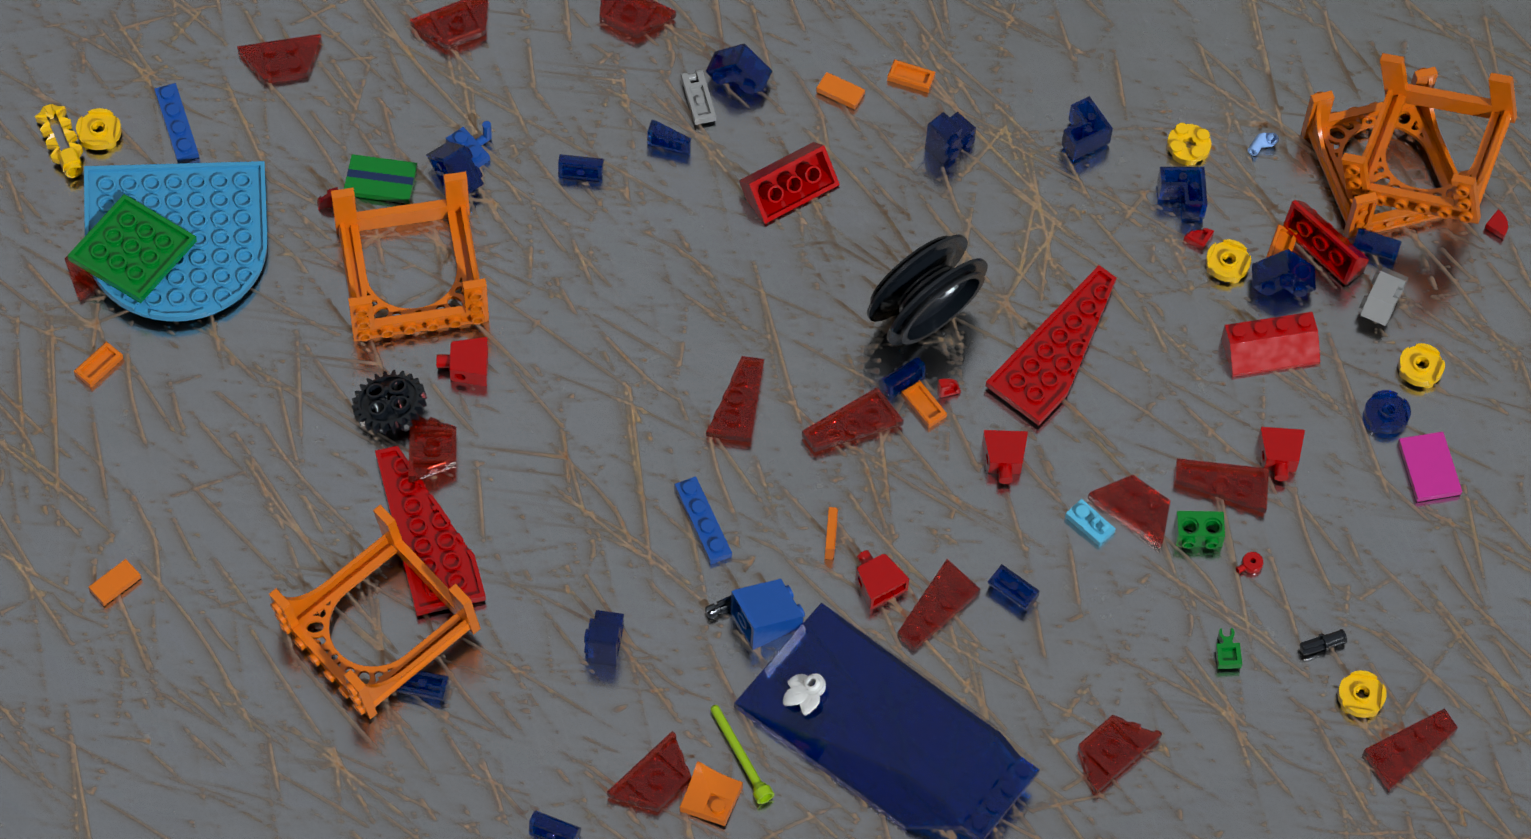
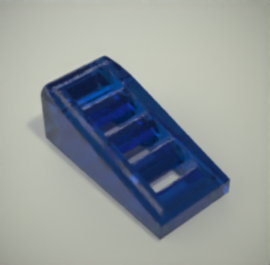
M651 120L647 131L648 145L690 154L691 138L658 121Z

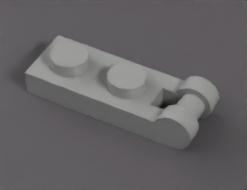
M698 69L694 73L689 74L687 72L680 73L681 83L685 90L694 124L698 125L716 121V113L703 70Z

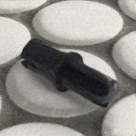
M1343 629L1326 635L1321 633L1316 638L1301 642L1300 651L1305 656L1322 650L1326 652L1331 647L1346 644V633Z

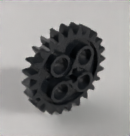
M395 370L392 371L391 375L384 371L381 377L378 374H374V380L367 378L368 384H360L361 391H355L356 397L352 398L354 404L352 409L355 419L359 421L360 426H365L367 431L373 428L375 434L382 430L384 435H386L388 430L395 434L396 428L404 431V425L406 424L412 427L411 420L419 421L418 414H424L423 407L427 406L425 400L427 396L423 384L419 382V378L414 379L411 373L406 376L404 371L397 375Z

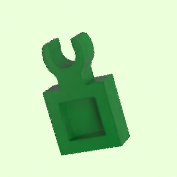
M1222 628L1219 630L1218 639L1221 643H1216L1215 647L1218 669L1242 667L1240 643H1233L1235 635L1233 628L1230 629V636L1228 637L1223 635Z

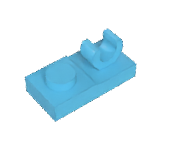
M1080 499L1065 515L1066 519L1099 547L1116 530L1114 526L1099 515L1083 499Z

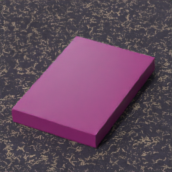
M1444 432L1399 438L1398 445L1416 502L1461 495V485Z

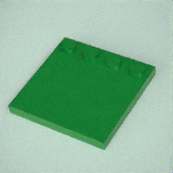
M123 194L68 254V260L137 302L142 303L197 242V239L192 233Z

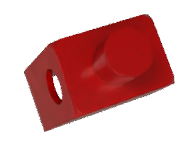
M488 337L451 342L450 354H437L436 367L450 368V380L454 382L487 386Z
M1261 427L1258 435V444L1263 469L1274 471L1275 480L1286 481L1288 480V472H1296L1305 430Z
M984 430L982 445L987 470L990 474H999L1000 483L1009 484L1013 481L1012 474H1021L1028 431Z
M865 550L857 556L861 565L856 568V581L870 610L908 590V576L886 554L873 558L870 552Z

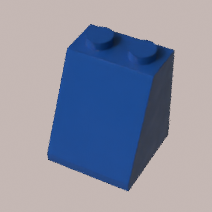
M782 579L731 591V614L752 650L803 627L804 610L800 604L795 603L790 586H785Z

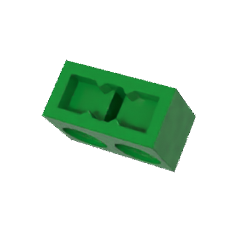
M1177 511L1174 521L1176 546L1188 549L1194 547L1215 549L1223 546L1225 539L1224 512ZM1184 529H1190L1192 533H1188ZM1211 529L1214 530L1216 533H1210L1207 530Z

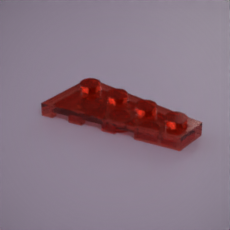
M741 356L727 390H725L722 401L706 431L707 437L752 442L764 359Z
M876 387L804 429L802 437L812 450L817 452L901 426L904 420L879 388Z
M1177 458L1174 483L1266 513L1268 468Z
M946 559L899 629L897 636L915 651L980 594L981 589L953 563Z
M1444 708L1366 748L1363 753L1390 792L1398 782L1409 775L1418 764H1421L1430 753L1451 737L1458 727Z

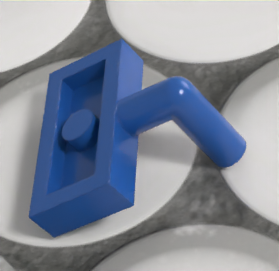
M489 121L482 123L483 135L476 139L464 127L446 137V143L472 172L490 161V155L482 147V145L492 139L491 122Z

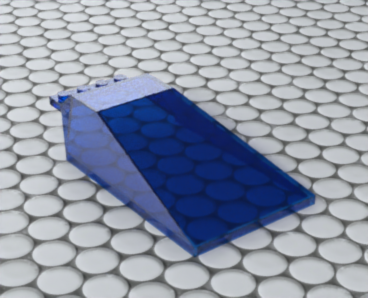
M823 603L819 604L734 703V708L906 831L907 829L963 830L974 839H986L1039 774L1040 770L1021 757L991 721ZM817 673L825 679L826 689L820 696V703L808 715H803L800 704L793 706L783 705L784 694L790 689L787 681L798 674L809 676Z

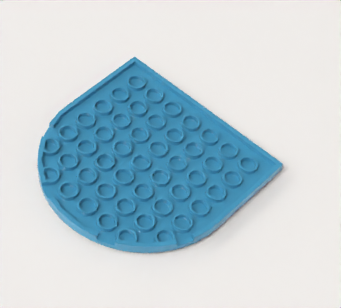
M265 161L84 166L85 236L125 194L192 233L197 239V242L142 303L137 302L92 275L102 291L122 308L142 317L161 321L200 319L218 313L234 304L250 290L258 279L267 254Z

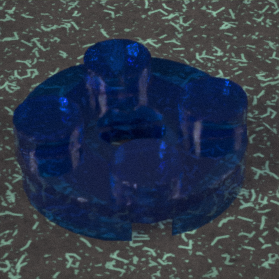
M1381 390L1374 393L1364 408V417L1370 426V430L1374 433L1395 434L1405 430L1411 416V408L1408 401L1397 396L1398 393L1391 390ZM1386 408L1389 412H1393V415L1386 416L1382 412Z

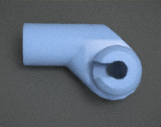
M1274 132L1260 133L1255 137L1247 151L1250 155L1256 156L1261 148L1272 147L1277 144L1279 137Z

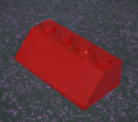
M815 142L739 180L746 201L764 224L840 185L825 146Z
M1299 200L1292 201L1283 224L1288 230L1287 233L1291 237L1294 235L1296 242L1345 286L1364 273L1369 261L1365 254L1352 245L1346 237L1342 236L1307 203ZM1289 228L1297 230V235L1294 232H1292Z
M1313 312L1224 325L1221 340L1232 377L1320 364L1319 335Z

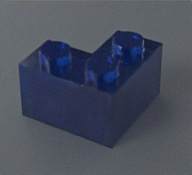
M744 43L715 51L705 72L719 85L735 81L749 95L764 90L772 70Z
M1090 96L1072 104L1068 120L1073 126L1063 131L1061 145L1071 159L1075 160L1109 144L1113 128Z
M942 112L927 126L925 149L944 165L949 160H954L965 147L969 148L974 143L976 127L959 112H956L951 117Z
M446 142L426 154L435 173L444 176V174L466 171L468 194L484 185L481 179L483 177L482 172L474 165L471 159L473 158L472 152L467 146Z
M1160 167L1157 179L1158 200H1181L1182 219H1204L1208 205L1205 167Z
M1287 249L1252 264V287L1265 296L1286 289L1296 297H1302L1316 290L1315 267Z
M596 610L595 618H590L589 628L586 629L584 636V653L588 654V663L617 667L624 628V614Z

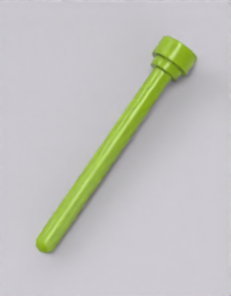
M718 705L711 706V713L754 786L753 796L758 804L768 802L774 797L773 790L770 785H766L765 782L761 781Z

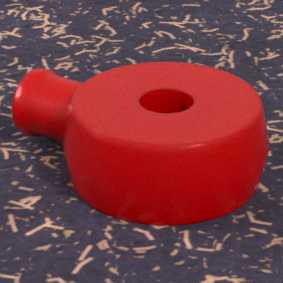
M1248 552L1243 556L1242 564L1235 569L1238 574L1243 571L1250 574L1258 573L1263 568V558L1257 552Z

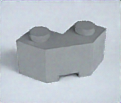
M1385 267L1380 272L1376 271L1371 282L1374 285L1369 296L1364 295L1359 308L1363 309L1360 316L1386 326L1409 277Z

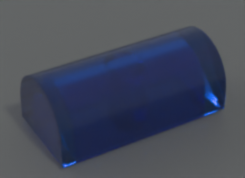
M559 155L558 177L603 180L604 158Z
M1360 228L1353 245L1359 251L1395 262L1402 242Z
M916 357L880 379L878 384L882 393L888 400H891L901 394L903 390L925 379V364Z
M1003 564L1000 565L988 581L991 587L1025 611L1032 607L1040 593L1037 588Z
M419 671L396 691L397 693L445 701L449 677Z
M537 810L534 811L529 820V834L542 839H579L581 827Z

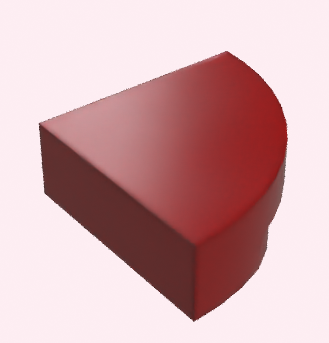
M338 187L327 190L326 195L318 198V210L333 207L331 191L338 190Z
M1498 209L1486 223L1485 228L1502 240L1505 238L1508 230V221L1506 216Z
M1208 228L1192 230L1184 236L1183 241L1203 251L1214 235V230Z
M938 380L937 393L939 398L961 393L956 380Z

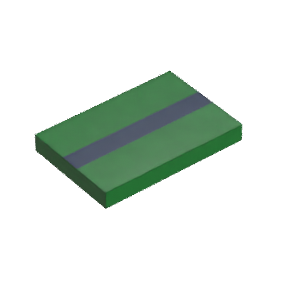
M352 154L344 189L354 188L355 197L410 204L418 164L415 162Z

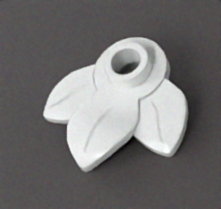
M817 673L809 676L805 674L793 676L787 681L790 689L784 694L783 705L793 706L800 704L803 715H808L820 703V696L826 689L825 679Z

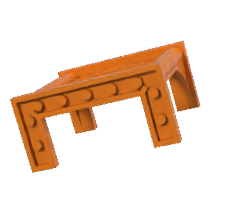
M1382 53L1380 64L1385 99L1362 156L1344 153L1342 157L1348 198L1353 200L1355 196L1376 192L1378 197L1377 206L1384 205L1398 210H1410L1419 214L1439 216L1443 219L1451 218L1464 223L1478 224L1481 218L1480 204L1510 123H1515L1517 118L1513 76L1491 73L1488 79L1490 98L1408 84L1404 57ZM1404 103L1489 119L1475 160L1465 175L1454 174L1451 180L1452 184L1441 188L1420 189L1402 183L1391 173L1386 162V152ZM1379 168L1384 170L1383 172L1378 173ZM1383 178L1390 180L1387 185L1375 184ZM1453 191L1454 199L1447 198V193Z
M1436 67L1421 68L1414 71L1411 84L1434 88L1438 76ZM1332 90L1327 92L1320 91L1310 96L1301 134L1304 139L1309 138L1345 221L1346 225L1343 233L1347 239L1441 218L1435 215L1419 214L1415 211L1398 209L1374 214L1378 202L1376 192L1355 196L1353 200L1349 199L1342 166L1343 150L1347 142L1355 134L1374 127L1383 102H1373L1362 107H1351L1345 111L1331 112L1335 98ZM1404 103L1399 117L1409 115L1410 121L1406 124H1401L1398 121L1395 129L1406 132L1422 145L1441 187L1452 184V177L1454 174H1458L1441 136L1434 108ZM1414 123H1416L1415 128H1416L1417 130L1411 129V127L1414 125ZM1340 131L1344 138L1337 139L1330 133ZM1334 145H1339V148L1334 149ZM1468 170L1459 172V175H1465ZM1453 191L1447 193V198L1454 199Z
M466 171L444 174L445 199L357 212L354 188L331 191L336 233L340 237L349 292L348 301L354 341H368L380 337L390 338L400 334L411 335L420 331H436L447 327L457 328L467 324L478 325L489 321L487 284L485 278L480 279L468 216L470 215ZM448 218L457 265L456 278L448 293L435 303L420 308H400L380 299L373 292L367 280L359 231ZM462 289L461 294L455 293L456 290ZM450 299H457L462 303V306L451 307L447 302ZM379 310H388L386 317L375 318V314Z
M381 504L373 512L382 537L316 589L297 597H285L277 588L269 593L272 600L270 606L275 612V617L280 622L279 626L287 635L291 633L295 637L293 641L301 651L306 649L310 653L308 657L316 667L321 665L324 669L323 674L331 683L335 681L339 685L338 690L345 699L350 697L354 702L352 705L360 715L365 713L369 719L378 714L376 706L465 633L470 631L474 635L481 629L471 599L457 584L448 589L402 540L395 519ZM397 554L449 608L454 616L395 662L382 666H363L353 663L343 657L332 643L329 628L333 610L346 593L393 555ZM324 610L326 615L321 617L320 614ZM317 622L324 626L321 631L315 633L307 630L308 625ZM323 637L326 641L324 644H321V641L317 639ZM337 655L338 658L333 660L332 656ZM368 673L370 675L368 684L362 682L359 678L360 674ZM382 673L383 675L378 677L379 680L376 682L375 674Z

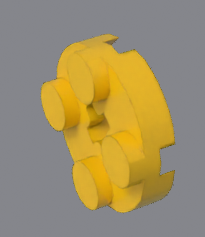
M103 108L88 111V114L83 118L81 116L76 124L77 136L82 147L92 150L114 148L122 133L118 117L114 116L110 110ZM98 126H102L103 131L96 132L93 130H96Z
M1179 123L1169 133L1166 145L1167 150L1172 154V158L1176 162L1183 165H1196L1197 162L1204 161L1209 156L1211 149L1210 133L1207 129L1194 124ZM1184 142H1192L1194 145L1188 148Z
M1226 239L1221 243H1214L1210 246L1206 256V270L1209 275L1218 280L1234 284L1238 283L1249 272L1251 256H1249L1247 248L1242 243ZM1232 258V264L1225 263L1223 259Z
M1418 343L1413 347H1407L1403 350L1398 362L1399 376L1414 386L1431 388L1443 375L1445 369L1444 359L1442 360L1440 352L1435 347L1428 344ZM1424 362V366L1427 368H1419L1416 364Z
M1354 671L1346 678L1344 677L1339 685L1337 694L1342 711L1361 718L1376 716L1386 700L1387 693L1384 684L1377 680L1378 677L1368 671ZM1364 690V694L1368 695V697L1360 698L1356 693Z

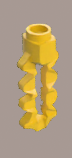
M46 105L35 116L37 123L42 125L40 128L41 135L44 138L48 137L46 140L47 149L54 150L50 155L52 162L60 164L67 177H78L83 172L80 160L83 149L80 144L75 143L78 137L75 131L70 130L72 129L71 119L65 117L67 113L65 106ZM55 114L69 145L68 148L62 151L47 117L53 119Z

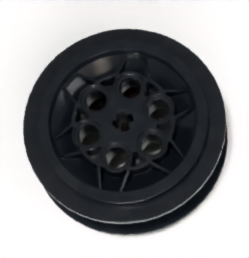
M941 236L924 244L897 264L876 287L870 299L867 316L871 321L879 322L899 314L887 333V341L891 345L913 344L930 336L957 316L977 295L984 283L988 264L984 259L977 258L955 267L967 249L968 241L965 236Z

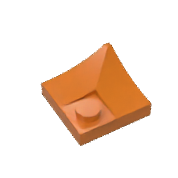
M697 761L689 786L681 802L680 812L726 826L743 788V782L725 776Z

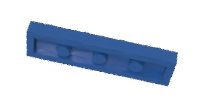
M176 83L154 88L177 163L199 158Z
M695 476L674 484L675 491L710 565L732 557V551L697 477Z

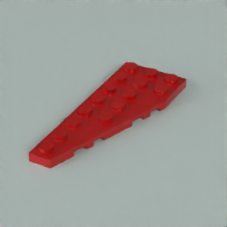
M1098 265L986 381L985 386L1039 426L1067 397L1117 277Z
M398 446L375 450L390 514L397 523L402 540L448 589L457 584L471 599L472 603L485 601L486 596L474 553L467 547L460 533H457L450 519L434 496L429 493L422 479L417 476ZM403 561L416 616L449 609Z

